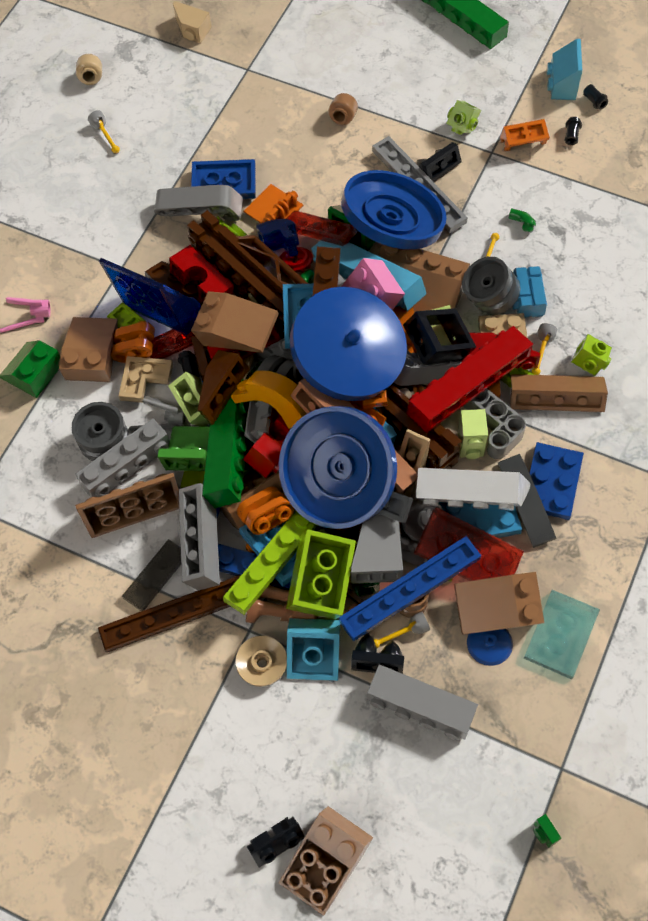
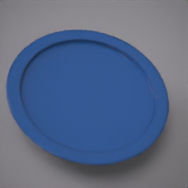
M507 629L471 633L467 637V648L470 655L477 662L483 665L495 666L508 659L512 652L513 641Z

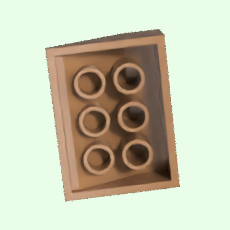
M382 245L378 254L379 257L422 277L427 294L413 306L414 312L432 310L450 305L451 309L457 308L463 293L462 280L464 273L469 268L470 263L422 249L408 250Z
M174 473L160 474L155 479L146 482H136L131 487L122 490L115 489L101 497H91L75 506L91 538H95L180 509L179 489Z

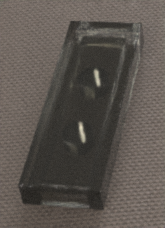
M168 539L125 591L122 598L138 610L144 611L180 567L181 547Z

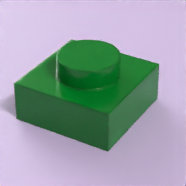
M546 814L536 819L533 823L535 829H533L535 836L541 844L546 843L548 848L562 839Z

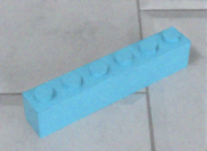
M331 233L311 248L315 263L317 246L341 248L339 274L345 280L363 258L383 260L405 293L395 307L399 306L408 311L427 294L421 276Z

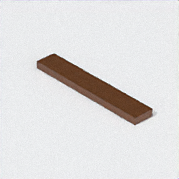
M241 575L222 581L218 586L195 591L98 627L105 652L108 653L231 607L223 601V596Z

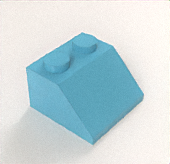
M575 39L554 52L551 62L547 63V75H550L547 82V91H551V99L576 100L583 71L581 39Z
M289 618L287 629V679L338 681L340 651L339 620Z

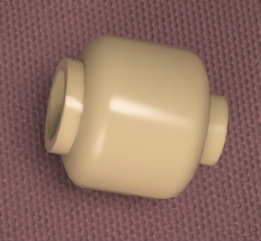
M84 54L78 58L76 62V76L78 80L86 85H93L100 81L102 77V63L97 56Z

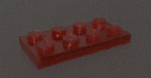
M437 507L432 510L414 554L429 560L467 536L481 554V559L457 574L458 576L468 581L515 575L524 551Z

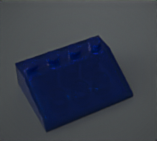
M101 258L99 260L124 304L133 311L182 334L188 335L191 332L201 307L195 298H189L179 291Z

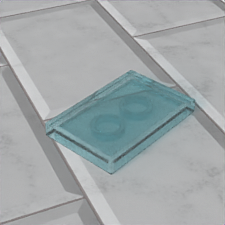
M552 590L543 610L544 623L537 625L524 659L573 679L600 609Z

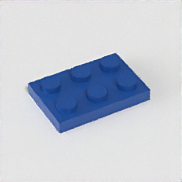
M255 159L193 161L191 187L227 185L236 190L243 199H255Z
M536 442L529 474L548 516L570 520L584 453Z

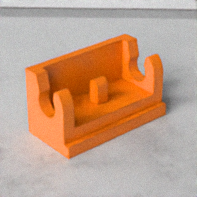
M545 119L504 126L500 136L501 143L505 142L504 152L510 151V148L513 146L540 142L543 145L550 138Z

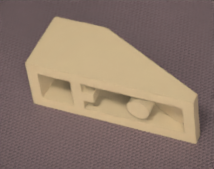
M409 429L405 433L399 455L417 474L418 468L426 467L430 439ZM417 481L403 495L411 497L417 489Z

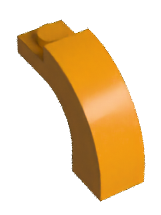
M255 371L249 379L240 382L237 385V389L231 395L235 404L258 400L271 405L282 416L288 429H291L299 419L307 414L290 396L297 384L275 372Z

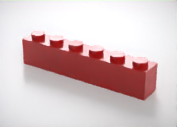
M514 326L507 331L502 330L493 341L484 343L475 354L467 355L457 367L449 368L439 380L434 379L425 390L420 393H414L408 401L407 415L426 433L528 359L533 343Z

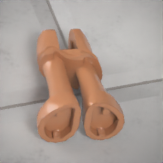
M269 585L247 611L246 622L255 623L262 615L280 617V621H287V623H289V618L318 619V616L286 609L287 603L283 606L259 600L261 598H270L287 602L289 590Z

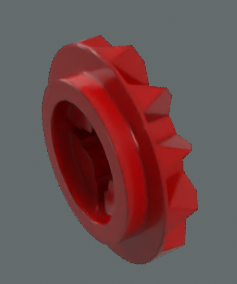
M303 247L287 249L279 256L296 273L299 271L304 273V269H309L311 263H313L311 251Z

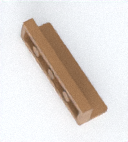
M511 374L510 407L512 409L605 412L608 391L604 377Z

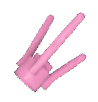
M7 297V303L29 305L31 316L36 318L1 328L0 333L34 323H44V318L50 317L51 313L49 299L31 300Z

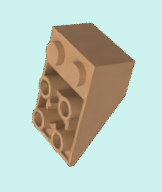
M327 806L318 814L278 883L324 916L374 837Z

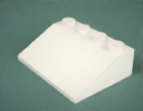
M418 468L416 498L423 501V505L438 506V502H448L449 507H463V503L473 504V508L488 509L489 505H499L498 509L514 510V506H522L530 489V482L520 472Z

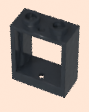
M456 308L416 311L403 324L423 365L461 361L477 348ZM442 325L452 345L441 346L431 326Z

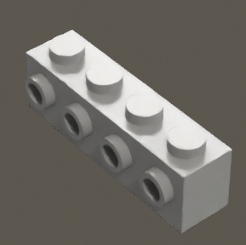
M152 418L78 471L76 477L80 485L90 497L106 495L157 458L159 448L168 449L170 442L168 434Z
M201 483L179 489L182 582L198 591L220 585L216 508L202 496L203 484Z
M378 665L367 692V700L371 701L370 704L375 708L385 710L386 707L395 711L396 716L402 719L409 720L413 718L420 721L419 724L424 728L430 730L440 729L445 731L444 734L454 740L466 739L478 706L477 703L382 665Z

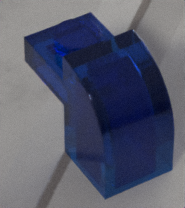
M274 219L256 225L258 238L272 251L284 248L289 257L298 255L297 246L299 245L296 225L293 221Z

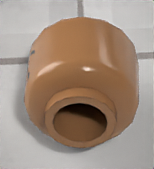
M347 93L338 94L329 106V116L339 125L349 124L357 113L358 103L352 95Z

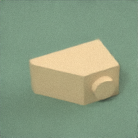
M174 1L175 19L183 38L201 43L211 29L210 13Z

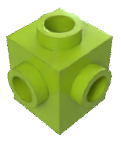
M457 100L448 112L446 124L452 127L451 131L459 135L471 133L478 125V117L481 110L465 101Z
M587 334L577 346L571 363L595 376L601 369L605 370L611 361L609 355L612 347Z

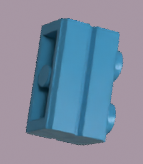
M539 266L515 268L513 273L520 281L521 290L512 309H517V314L524 313L525 318L545 315L547 301L541 268Z

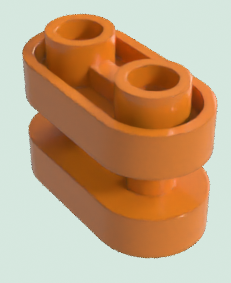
M140 321L116 329L113 339L115 345L112 346L111 351L112 359L117 362L126 363L127 356L150 357L153 350L151 341L154 340L155 328L149 322Z
M274 486L267 487L245 499L237 508L238 517L255 535L264 534L284 523L294 512V508L288 499Z

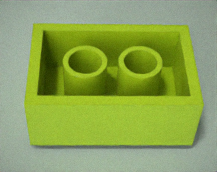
M306 529L299 538L286 609L333 620L342 616L356 541Z

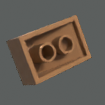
M208 291L191 331L203 346L263 353L279 313L277 310L228 293Z
M72 318L62 346L59 370L65 380L111 381L113 366L111 351L112 346L115 345L113 339L118 319Z
M536 572L454 584L462 635L544 623Z

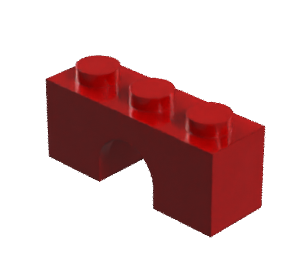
M191 245L169 258L170 273L183 285L194 280L203 282L198 285V299L202 303L208 291L234 295L232 281L229 278H225L214 264H210L203 254L198 250L196 251Z
M281 415L269 429L270 435L275 440L264 433L243 459L265 478L272 471L275 473L279 471L281 447L286 435L290 431Z

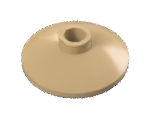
M255 636L248 639L241 645L236 655V668L239 675L244 681L253 686L262 687L277 682L283 676L287 667V654L284 647L279 641L269 636ZM265 660L267 664L265 667H259L257 665L258 662Z

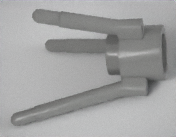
M144 396L142 399L144 403L166 410L164 420L168 421V423L159 424L163 429H172L174 426L184 425L186 416L180 406ZM143 425L130 426L129 430L135 431Z

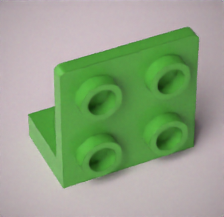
M174 426L168 449L159 448L157 457L165 470L205 471L210 427Z

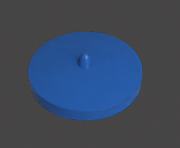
M371 170L358 173L349 179L341 198L343 213L354 228L375 242L393 248L410 250L428 247L439 239L446 224V211L439 198L420 182L395 172Z
M334 287L315 294L299 310L290 332L291 354L301 375L315 389L335 399L363 401L378 396L397 379L406 361L407 341L398 317L385 302L361 289Z
M323 407L299 419L286 435L279 456V476L288 501L301 516L325 528L342 529L362 524L373 518L383 509L395 487L397 458L390 437L373 417L351 407Z

